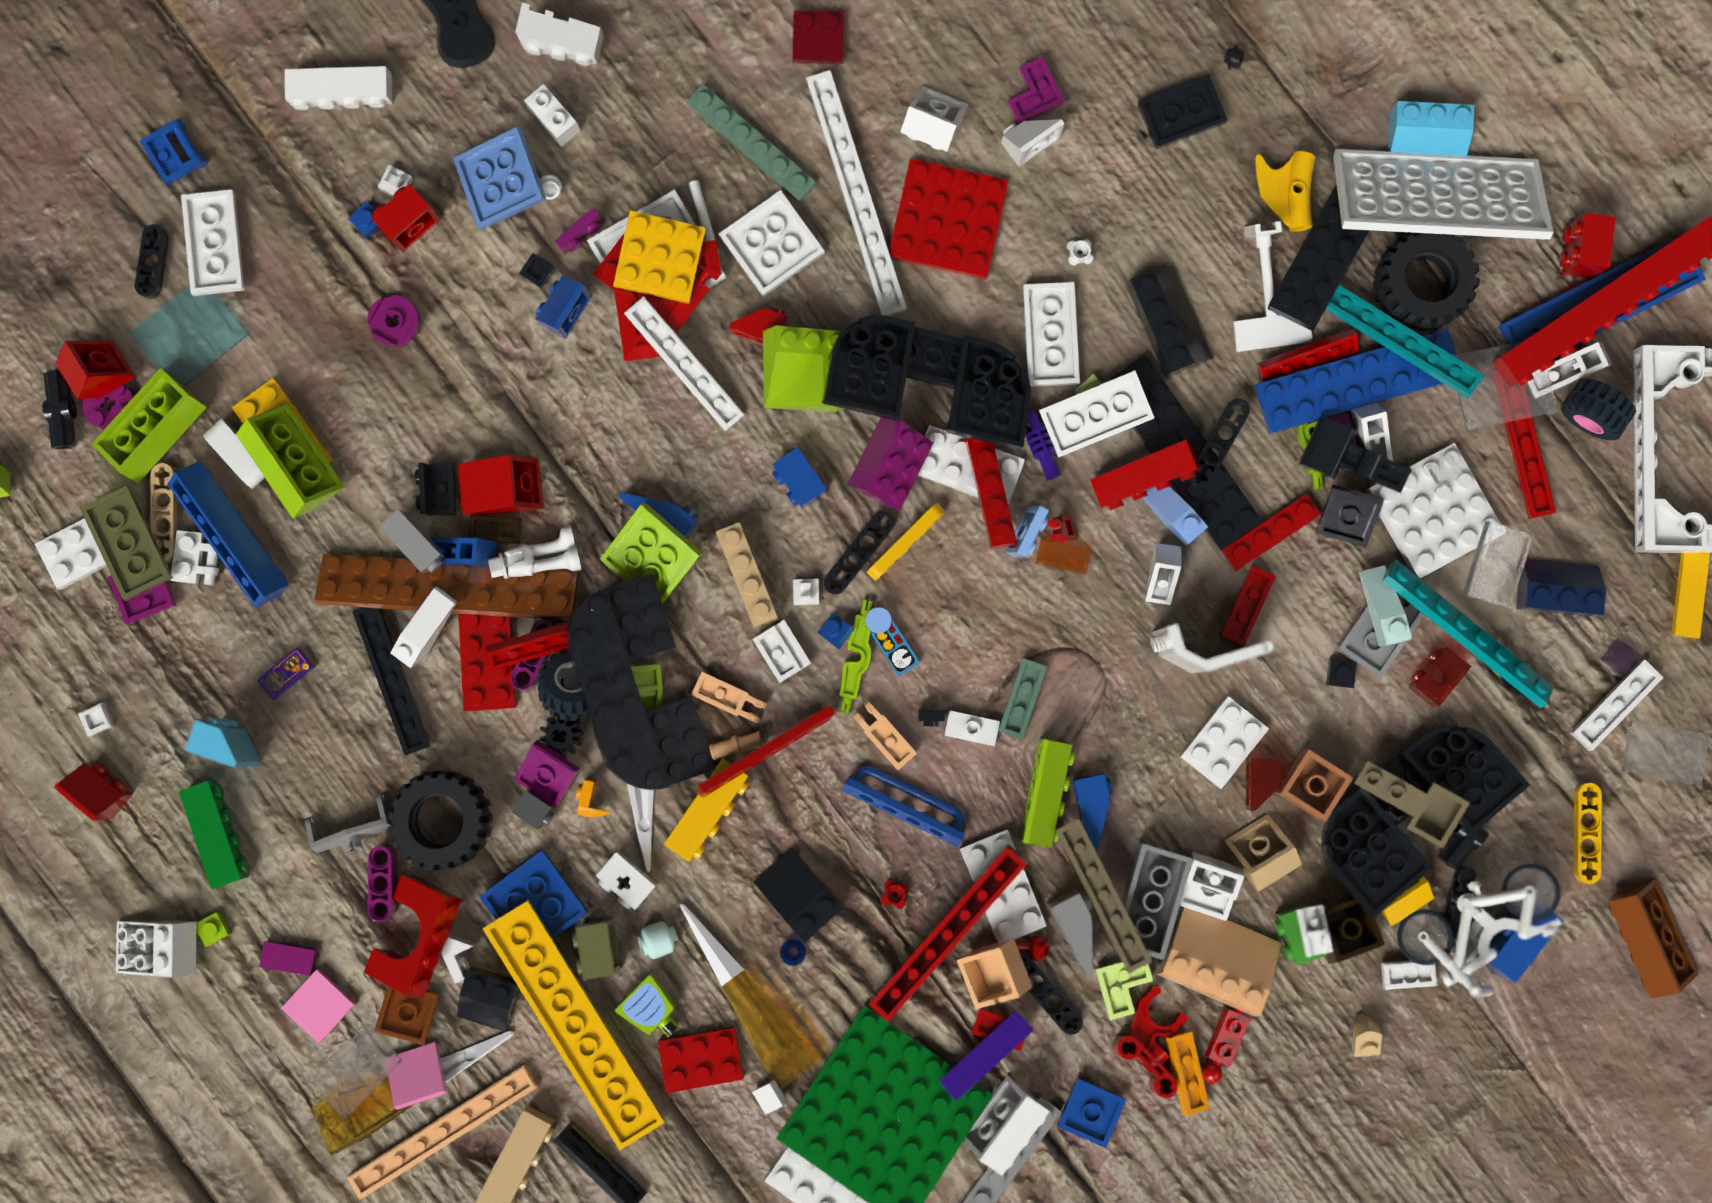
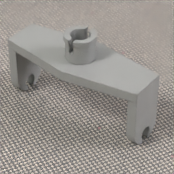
M376 794L381 820L345 829L323 839H319L314 819L311 817L305 818L310 849L318 853L346 845L347 853H355V848L361 851L363 849L362 839L388 830V827L391 826V820L387 819L389 808L384 794Z

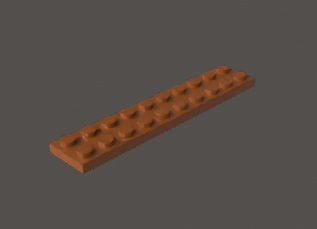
M323 553L314 601L316 604L418 611L432 590L437 586L457 601L451 613L570 621L574 613L579 573L578 571L568 569H555L537 572L533 576L504 579V576L492 578L490 567L442 564L433 573L430 571L422 573L409 559Z

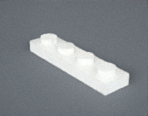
M1645 659L1640 660L1570 733L1588 751H1593L1664 677Z

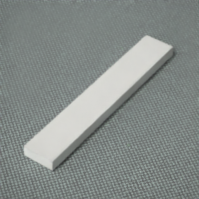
M642 297L624 313L724 431L745 415L645 297Z

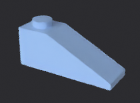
M1171 487L1161 491L1153 488L1147 491L1148 496L1142 498L1183 546L1188 545L1208 528L1192 507Z

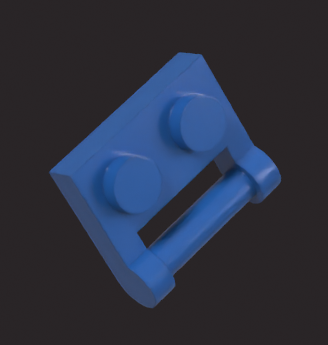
M181 119L168 123L140 140L141 145L158 173L168 186L194 170L203 168L207 164L204 156L199 155L185 132V125ZM173 134L177 136L190 158L185 163L169 139Z

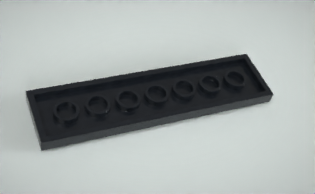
M1146 354L1107 380H1112L1133 370L1136 371L1154 419L1137 425L1133 429L1151 454L1181 441L1189 440L1196 458L1198 457L1206 443L1205 438ZM1212 448L1206 450L1207 460L1216 462L1219 459ZM1223 464L1220 465L1212 482L1203 489H1195L1190 486L1188 480L1181 481V478L1171 481L1182 499L1192 507L1208 526L1205 531L1219 551L1263 522ZM1204 465L1202 470L1198 474L1196 473L1197 478L1195 482H1206V479L1203 477L1204 473L1208 468L1211 471L1213 468Z

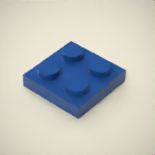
M1077 1077L1057 1127L1106 1148L1126 1099Z

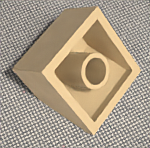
M1266 814L1224 840L1238 865L1242 868L1243 873L1258 892L1302 865L1295 846L1269 814Z

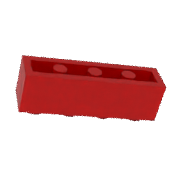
M1184 440L1090 479L1101 508L1109 507V510L1112 511L1124 506L1123 501L1131 497L1133 501L1148 496L1147 491L1153 488L1161 491L1171 487V481L1181 478V481L1193 478L1196 476L1195 471L1201 468L1190 441Z

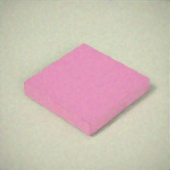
M317 969L281 1009L319 1044L356 1003L320 969Z
M436 1042L386 1058L395 1109L398 1110L447 1093L439 1048Z

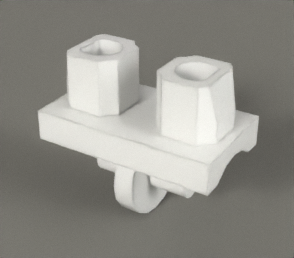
M1323 905L1296 909L1305 956L1312 957L1333 952Z

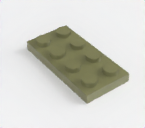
M126 485L80 508L124 601H128L173 579L130 486Z

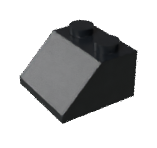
M473 966L467 970L459 994L457 1017L507 1032L520 988L513 978Z

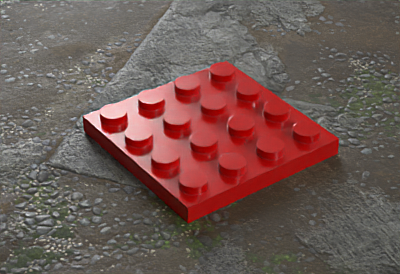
M910 158L889 248L890 258L986 280L1009 180Z

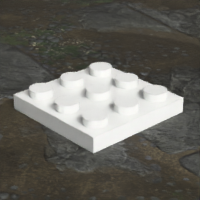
M781 190L719 233L721 240L763 297L825 254L824 249Z

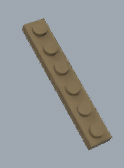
M1077 819L1057 829L1056 832L1128 974L1153 962L1081 820Z

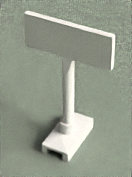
M1281 221L1261 226L1260 224L1244 227L1245 237H1256V246L1260 250L1266 316L1233 321L1236 352L1313 342L1311 330L1267 309L1274 296L1270 257L1271 235L1282 232Z

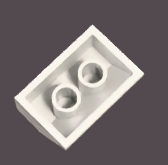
M1007 1075L994 1092L964 1142L979 1161L1003 1176L1006 1170L1013 1165L1020 1151L1029 1143L1031 1136L1037 1128L1044 1123L1050 1111L1036 1097Z

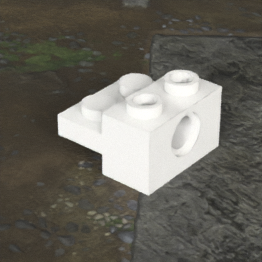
M1192 851L1190 858H1193L1180 906L1227 921L1233 901L1236 900L1244 879L1243 870L1241 867Z

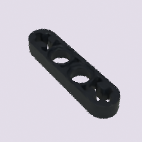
M1235 398L1231 400L1223 410L1197 457L1198 463L1201 461L1205 466L1212 467L1213 470L1211 471L1208 468L1205 471L1203 477L1206 479V482H1195L1196 476L1188 479L1190 486L1193 488L1203 489L1212 482L1249 415L1250 406L1244 399ZM1231 406H1242L1241 412H1243V415L1239 414L1233 421L1234 423L1228 421L1234 413ZM1221 426H1227L1231 429L1232 435L1230 439L1224 440L1219 437L1218 429ZM1214 448L1219 452V459L1216 462L1207 460L1205 455L1207 449ZM1200 465L1201 469L1195 471V473L1198 474L1202 470L1204 465Z
M885 511L877 512L832 567L824 579V587L828 593L838 595L845 591L887 538L894 527V519L890 513ZM887 517L889 519L887 521L889 528H881L878 534L882 535V537L878 540L874 533L867 530L870 527L875 530L878 526L876 520ZM869 536L874 540V546L871 550H863L860 547L859 542L862 537ZM849 556L856 557L859 562L858 567L855 570H847L844 567L845 558ZM840 567L844 573L850 575V578L847 580L843 576L840 580L842 587L840 589L835 587L832 590L829 588L831 583L828 580L831 577L836 579L839 576L840 572L836 571V569Z
M1019 951L1021 958H1025L1024 966L1028 970L1031 966L1035 969L1027 973L1029 979L1037 975L1042 977L1044 982L1040 989L1034 990L1031 988L1028 992L1063 1032L1069 1035L1078 1033L1083 1026L1080 1014L1031 958L1023 951ZM1056 995L1060 998L1061 1003L1057 1009L1052 1010L1046 1006V1000L1049 996ZM1065 1006L1069 1007L1065 1012L1070 1018L1077 1017L1074 1028L1071 1026L1065 1027L1067 1022L1062 1015L1058 1019L1055 1017V1015L1064 1010Z

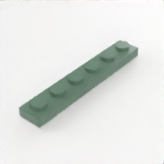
M704 84L687 100L686 104L796 201L800 203L816 186V181Z

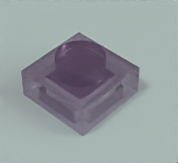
M1616 639L1601 660L1620 675H1626L1640 654L1622 640Z

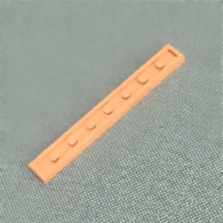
M524 1064L346 1178L361 1200L530 1093L539 1085L526 1064Z

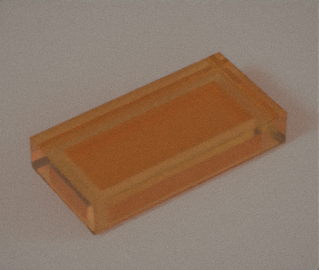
M1040 539L1035 564L1086 575L1091 549Z

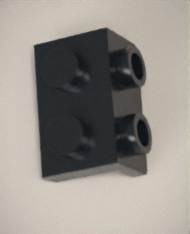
M418 463V469L415 470V482L419 485V495H416L417 510H420V514L424 516L456 515L455 465L453 463Z

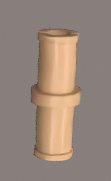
M757 731L756 733L740 737L734 735L729 740L711 743L709 748L711 756L715 760L716 758L732 754L736 756L742 755L743 751L762 747L763 740L760 731Z

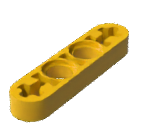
M936 502L866 573L876 582L946 511Z
M1584 782L1577 785L1574 791L1573 872L1579 882L1594 884L1601 877L1602 793L1596 784ZM1587 789L1593 792V797L1588 799L1582 795ZM1582 805H1594V809H1582ZM1585 813H1590L1594 817V823L1590 827H1585L1582 824L1581 819ZM1585 839H1590L1594 844V848L1590 853L1586 854L1583 852L1581 844ZM1581 857L1593 858V861H1588V869L1593 871L1588 877L1582 875V870L1587 869V861L1581 860Z

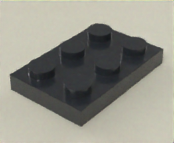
M1209 74L1141 99L1137 103L1155 150L1221 126L1228 121Z

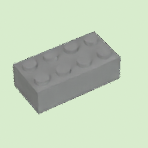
M1138 842L1122 902L1149 955L1164 960L1193 858Z

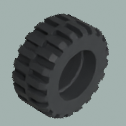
M1411 232L1405 234L1379 259L1380 263L1376 266L1374 272L1377 278L1373 281V288L1379 291L1375 297L1377 303L1383 302L1385 306L1381 310L1386 314L1390 312L1395 320L1400 323L1404 322L1405 326L1411 330L1418 327L1419 331H1428L1431 328L1435 330L1447 323L1449 324L1469 308V303L1474 301L1477 295L1474 290L1479 287L1480 279L1475 277V274L1479 272V266L1477 263L1473 264L1472 259L1475 257L1473 251L1467 252L1464 248L1466 243L1462 239L1459 241L1453 239L1455 236L1453 234ZM1419 258L1427 259L1441 268L1447 282L1446 293L1442 299L1436 302L1424 301L1410 291L1405 279L1406 266L1410 261Z
M444 770L415 776L410 779L408 784H404L398 790V796L393 797L391 802L393 809L388 811L387 819L391 820L388 833L394 836L395 840L392 842L394 848H399L402 851L400 856L405 860H411L413 862L412 865L418 868L425 867L430 871H443L463 865L477 856L478 851L482 850L486 845V838L491 834L492 829L489 828V825L493 821V813H489L490 801L485 799L483 795L484 790L481 786H476L473 779L464 777L461 773ZM434 796H446L453 799L460 807L463 815V827L460 835L454 841L445 845L431 843L423 836L419 828V811L424 802Z

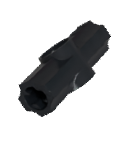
M60 370L47 371L43 373L46 400L43 402L42 410L45 420L49 423L51 448L72 449L76 447L73 420L77 417V407L74 399L71 397L70 386Z

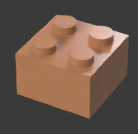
M1302 749L1275 793L1317 820L1326 822L1353 777L1311 750Z

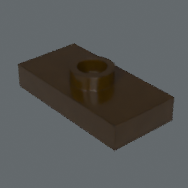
M470 515L468 538H479L497 543L521 544L523 519Z

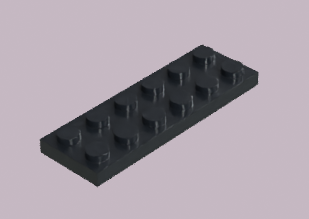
M1337 184L1267 308L1313 332L1370 231L1342 229Z

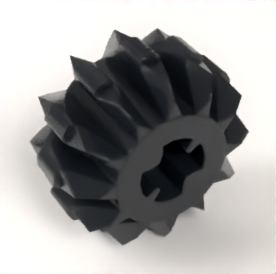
M557 714L555 717L556 723L551 718L546 719L550 728L541 726L540 730L547 734L546 736L539 737V741H547V747L552 748L556 753L560 751V755L566 758L567 750L571 754L576 753L573 744L577 746L582 745L580 740H576V736H582L584 733L583 731L575 732L574 729L580 725L578 721L570 725L571 717H566L563 721L560 719V715ZM557 731L566 732L567 736H564L566 738L565 742L556 740V736H559L556 734Z

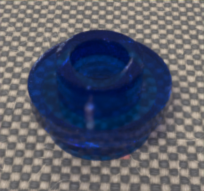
M790 939L781 946L780 956L784 963L795 966L804 960L806 949L799 940ZM792 947L798 950V955L795 957L788 954V950Z

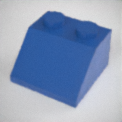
M562 276L559 281L556 280L549 290L551 295L546 303L542 302L536 311V321L541 326L566 340L592 296L583 284Z

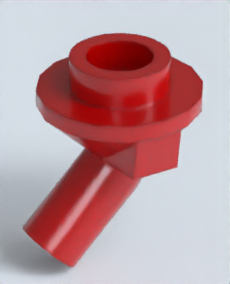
M1036 935L1032 937V941H1015L1018 951H1030V958L1037 962H1041L1050 952V944L1045 936Z

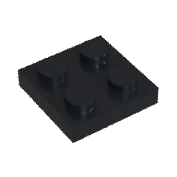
M1333 484L1318 522L1316 534L1366 547L1384 503L1383 498Z

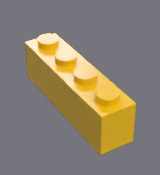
M723 758L710 778L731 766L732 763ZM745 772L704 798H701L698 794L664 845L688 862L692 861L693 858L698 860L706 849L703 843L707 837L713 838L721 827L718 821L722 815L728 817L736 804L732 801L737 793L742 796L750 785V782L747 781L750 775Z

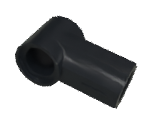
M1458 823L1453 830V837L1437 857L1447 866L1458 871L1471 852L1477 850L1486 841L1489 832L1481 827L1474 834L1469 835Z

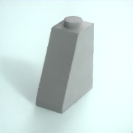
M397 509L379 526L422 573H427L428 571L433 573L442 565L441 559L445 555L409 513Z

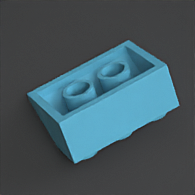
M1397 101L1390 109L1388 152L1467 156L1474 130V105Z
M206 717L205 720H195L185 751L234 768L259 766L261 762L246 729L237 726L238 721L223 717V719Z

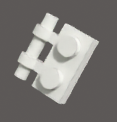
M177 530L171 570L173 579L170 581L199 584L200 574L205 575L204 585L214 586L215 576H218L219 568H217L218 555L210 544L204 543L205 537L202 533ZM203 552H208L206 567L201 566Z

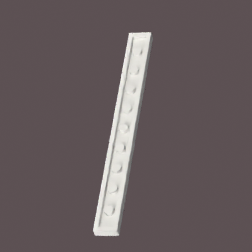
M828 70L806 77L881 315L890 316L906 311L905 301L831 71Z

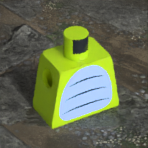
M653 972L614 1010L648 1035L658 1026L669 1037L679 1027L669 1016L677 1005Z

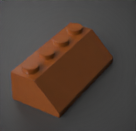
M1652 878L1617 893L1608 901L1610 913L1619 925L1621 938L1627 943L1631 953V960L1638 968L1644 989L1648 991L1651 999L1681 993L1699 973L1657 878Z

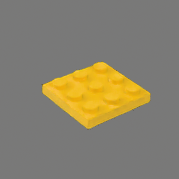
M630 210L613 284L614 287L689 304L706 227Z

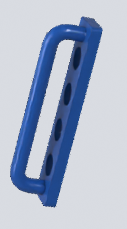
M866 765L858 768L852 779L848 777L843 786V792L956 847L963 840L965 834L961 831L965 820L959 808L874 766ZM864 776H871L953 816L954 823L952 827L862 784Z

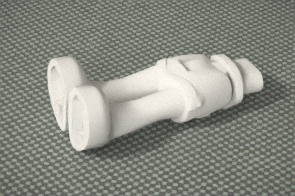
M570 525L561 528L559 538L541 544H520L505 551L503 556L502 553H498L499 557L488 559L492 578L504 576V579L509 577L533 576L537 572L555 569L581 570L579 555L575 547ZM564 553L552 558L534 560L535 557Z

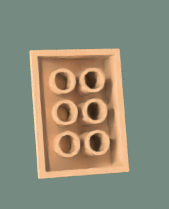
M1182 907L1170 938L1165 958L1160 964L1157 975L1252 1016H1261L1270 992L1282 943L1232 921H1224Z

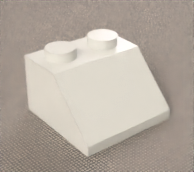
M922 85L908 108L901 133L906 134L912 140H920L930 144L934 149L947 152L956 136L969 104Z

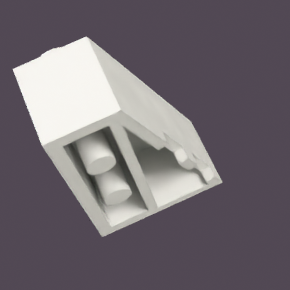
M522 2L515 32L526 52L533 55L549 54L552 58L564 61L565 58L572 59L584 66H589L590 63L598 64L604 38L601 27L570 17L568 21L553 18L554 12L546 10L545 14L531 11L529 10L530 5Z

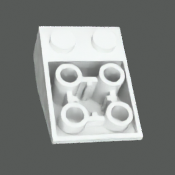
M178 920L117 921L116 973L161 977L196 974L197 922Z

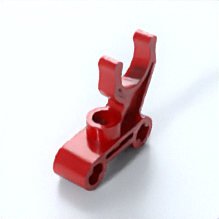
M1152 985L1137 1000L1134 1010L1135 1014H1133L1128 1034L1118 1035L1114 1039L1112 1047L1115 1054L1127 1060L1136 1058L1152 1075L1149 1079V1088L1155 1095L1162 1098H1171L1177 1092V1081L1162 1066L1170 1057L1155 1042V1038L1157 1036L1168 1037L1174 1035L1179 1027L1187 1022L1188 1017L1184 1013H1177L1174 1020L1168 1025L1160 1026L1155 1024L1149 1016L1148 1009L1152 999L1161 994V989L1158 986ZM1124 1042L1131 1043V1050L1129 1052L1122 1051V1044ZM1166 1078L1165 1085L1167 1088L1160 1092L1161 1084L1159 1082Z

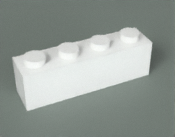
M386 66L285 69V100L298 110H307L309 106L333 109L334 106L342 105L346 108H359V105L381 108L385 104H392V74Z

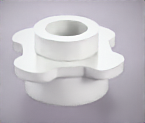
M1085 239L1076 242L1072 240L1068 242L1067 249L1070 253L1068 262L1070 265L1075 266L1077 263L1090 264L1093 261V256L1091 255L1092 243L1090 240Z

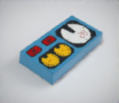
M893 620L887 631L871 633L898 677L920 663Z

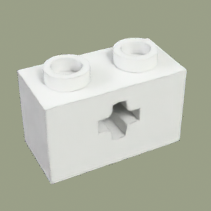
M544 84L524 100L529 110L561 147L581 131L577 122Z
M617 851L596 875L600 879L598 884L609 893L611 890L619 896L617 900L627 909L632 907L636 910L658 885L621 851ZM628 876L630 878L628 883L631 887L626 886L623 888L620 877L625 878Z

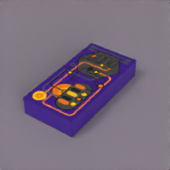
M295 648L257 681L271 699L276 700L315 667L300 648Z

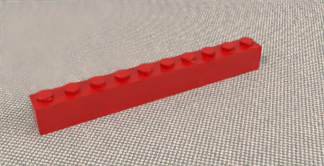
M1710 216L1494 360L1492 363L1508 386L1511 387L1517 383L1523 386L1534 378L1532 373L1540 369L1541 372H1544L1555 364L1554 358L1559 355L1564 358L1576 350L1574 345L1582 341L1585 344L1597 336L1595 333L1600 327H1603L1604 330L1608 329L1618 322L1616 319L1618 315L1623 313L1627 316L1639 308L1637 305L1639 301L1644 299L1648 302L1660 294L1658 288L1663 285L1666 288L1681 280L1679 274L1684 271L1689 274L1701 266L1699 261L1703 258L1712 259V217Z

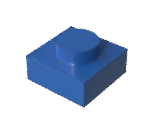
M365 201L348 220L369 238L379 227L371 219L375 210Z
M832 613L818 631V634L840 649L854 631V628Z

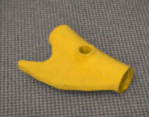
M1295 151L1292 158L1282 168L1274 170L1267 165L1260 154H1257L1255 156L1256 179L1262 200L1289 227L1290 232H1299L1312 228L1311 182L1316 156L1309 152Z

